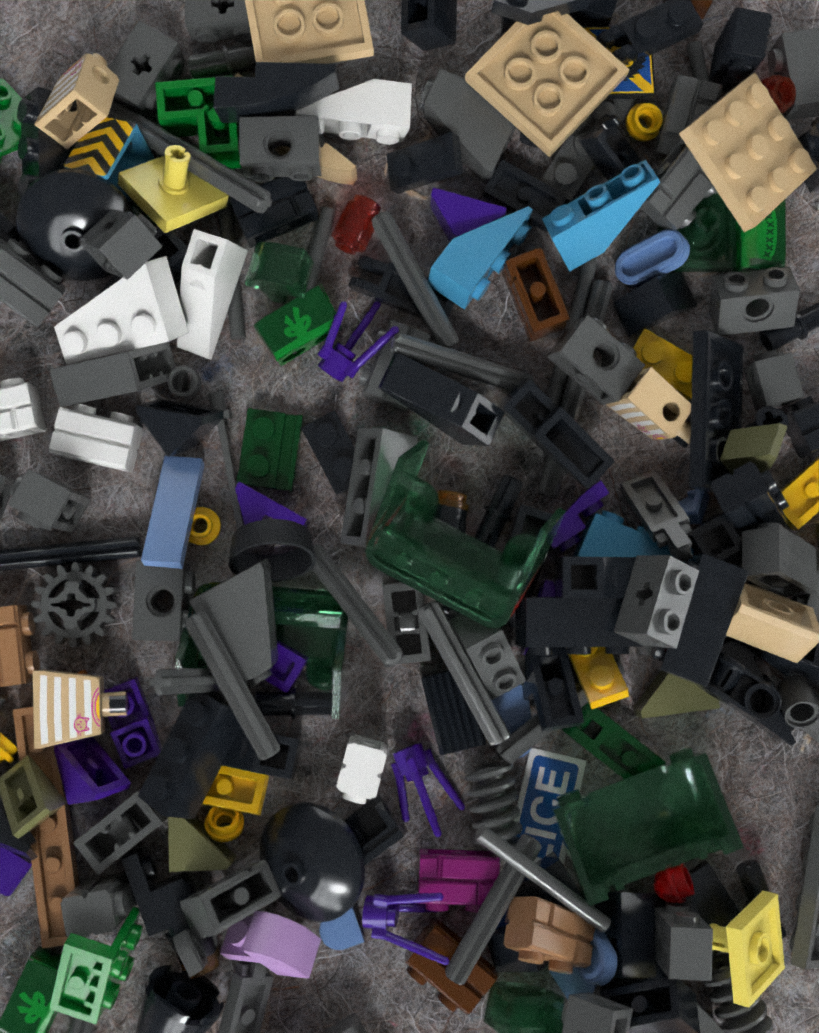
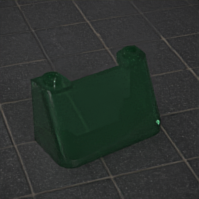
M691 747L668 755L671 762L583 795L577 789L556 797L558 804L552 807V811L580 893L589 906L609 899L607 893L611 891L610 886L620 891L625 889V884L694 858L705 859L708 857L707 853L722 850V853L726 855L744 848L705 752L693 753Z

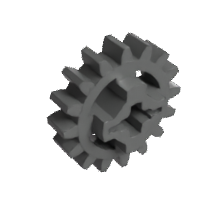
M73 562L71 572L66 565L57 566L58 576L46 573L44 578L48 585L46 587L36 586L34 589L38 594L42 595L41 601L31 602L32 607L41 609V614L33 619L34 622H45L47 625L43 629L42 635L50 636L56 633L54 643L57 645L64 644L69 638V645L73 648L80 646L81 638L86 645L95 644V633L101 637L107 636L109 633L104 625L106 623H116L118 620L110 614L111 609L121 607V603L111 601V596L118 592V588L106 587L110 576L102 574L96 577L98 567L89 565L84 572L82 563ZM65 583V589L54 598L56 591ZM89 583L97 590L100 598H96L89 591ZM78 600L82 601V603H90L91 606L76 610L70 609V607H63L62 604ZM53 612H56L63 619V626L56 620ZM96 612H99L93 624L85 629L88 625V619Z

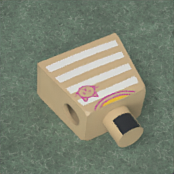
M97 53L84 54L57 80L34 125L64 148L69 149L108 116L119 83L118 76L107 68V62L101 55ZM76 100L77 109L76 111L71 112V106L73 102Z
M652 367L641 370L619 401L606 404L652 440L672 438L683 448L690 444L691 423L686 419L691 414V403Z
M54 670L32 671L34 749L100 735L105 732V717L128 714L127 691L104 693V676Z

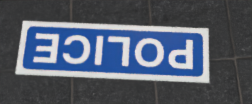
M531 748L517 807L520 809V815L514 819V821L521 823L523 830L515 837L520 838L521 835L527 834L539 841L541 850L534 861L535 863L554 851L562 864H564L586 760ZM509 906L497 928L509 924L510 921L507 919Z

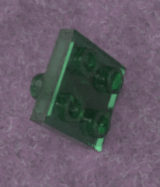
M712 194L708 198H702L695 207L697 214L692 222L686 227L677 230L687 238L690 245V253L686 262L671 272H734L737 269L736 219L719 194ZM657 225V233L664 230Z

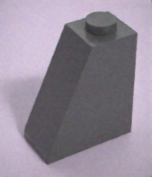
M440 68L435 80L429 79L421 95L420 101L425 103L424 118L440 136L450 132L459 136L461 159L487 185L500 164L516 127L474 90L464 78Z
M165 342L52 368L50 373L60 407L136 392L167 382L171 371L176 366L170 344Z
M266 558L189 601L195 613L200 611L207 613L244 682L249 681L251 686L271 676L270 668L278 661L271 565Z

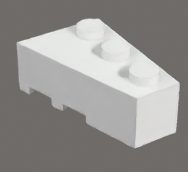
M166 256L147 261L128 280L120 279L54 326L66 365L169 342L189 333Z

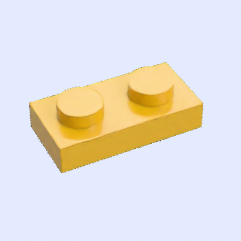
M644 328L632 347L637 353L636 357L645 364L643 369L652 367L689 401L692 399L693 356Z
M819 456L781 490L790 506L784 509L783 512L788 519L787 525L793 531L799 530L819 512Z
M591 647V654L587 655L568 654L591 710L629 697L627 685L613 654H606L605 647Z
M221 766L202 804L261 816L270 776Z

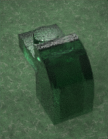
M259 242L255 245L244 283L248 287L261 289L273 302L286 304L288 296L304 299L314 261L303 248L274 242Z
M495 982L489 991L484 1022L498 1033H562L564 1025L562 1022V1011L565 997L534 985L519 982Z

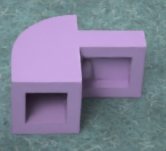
M256 911L253 916H247L228 928L220 954L229 960L261 963L276 975L309 979L321 938L293 920L268 912Z

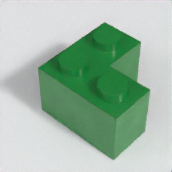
M215 77L155 82L158 121L161 127L176 137L198 136L200 151L230 169L241 168L239 123H222L214 110Z

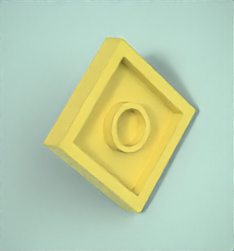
M180 145L167 147L164 152L165 156L118 173V185L164 233L227 207L228 195L188 171L191 156Z
M762 891L726 927L715 923L709 925L713 929L712 950L729 953L733 1002L748 1008L785 969L778 894Z

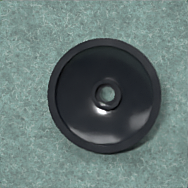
M62 169L42 175L30 184L18 205L16 223L23 246L40 266L45 263L66 279L90 281L111 275V273L104 271L79 242H73L67 236L74 234L81 239L111 209L126 213L129 211L132 214L134 212L123 193L108 180H104L94 173L84 170Z
M310 802L288 805L269 819L261 836L259 853L260 861L265 859L281 892V897L277 900L296 916L314 922L335 920L349 911L361 895L365 880V864L360 845L345 821L330 809Z

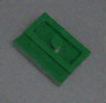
M248 408L237 484L241 482L251 487L293 492L302 434L301 427H303L304 421L303 415H289L281 412Z

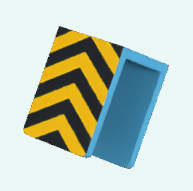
M106 117L78 140L64 163V167L66 169L88 171L104 180H108L123 193L129 202L131 198L118 185V173L153 160L154 156L137 124Z

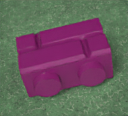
M419 848L418 893H442L444 898L442 901L418 904H426V909L430 911H448L449 905H465L466 911L477 913L500 874V857L492 851Z

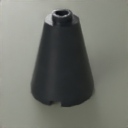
M163 965L155 968L145 985L136 1033H207L219 1018L224 1007V1003H219L217 999L220 993L217 986L200 973L189 977L185 967L182 973L170 971L172 965Z

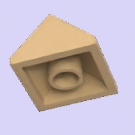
M745 582L726 636L798 663L819 643V624L812 607Z

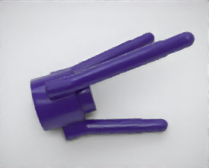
M342 301L334 316L325 343L317 353L322 358L318 363V367L342 383L347 376L353 379L358 370L399 332V328L393 326L353 362L356 354L351 350L374 318L381 304L378 301L374 302L346 344L342 345L337 342L333 348L347 308V303Z
M419 742L392 753L395 763L390 765L396 779L402 821L406 823L410 820L404 781L405 775L407 782L414 781L434 836L440 837L442 832L437 821L438 819L422 779L423 776L429 774L426 766H429L459 810H464L465 804L436 763L431 749L424 751L422 743Z
M442 893L374 894V896H366L362 914L363 928L372 929L371 938L386 940L443 965H448L450 962L448 957L388 931L389 927L396 928L399 912H439L427 910L426 904L418 903L442 901L444 898Z

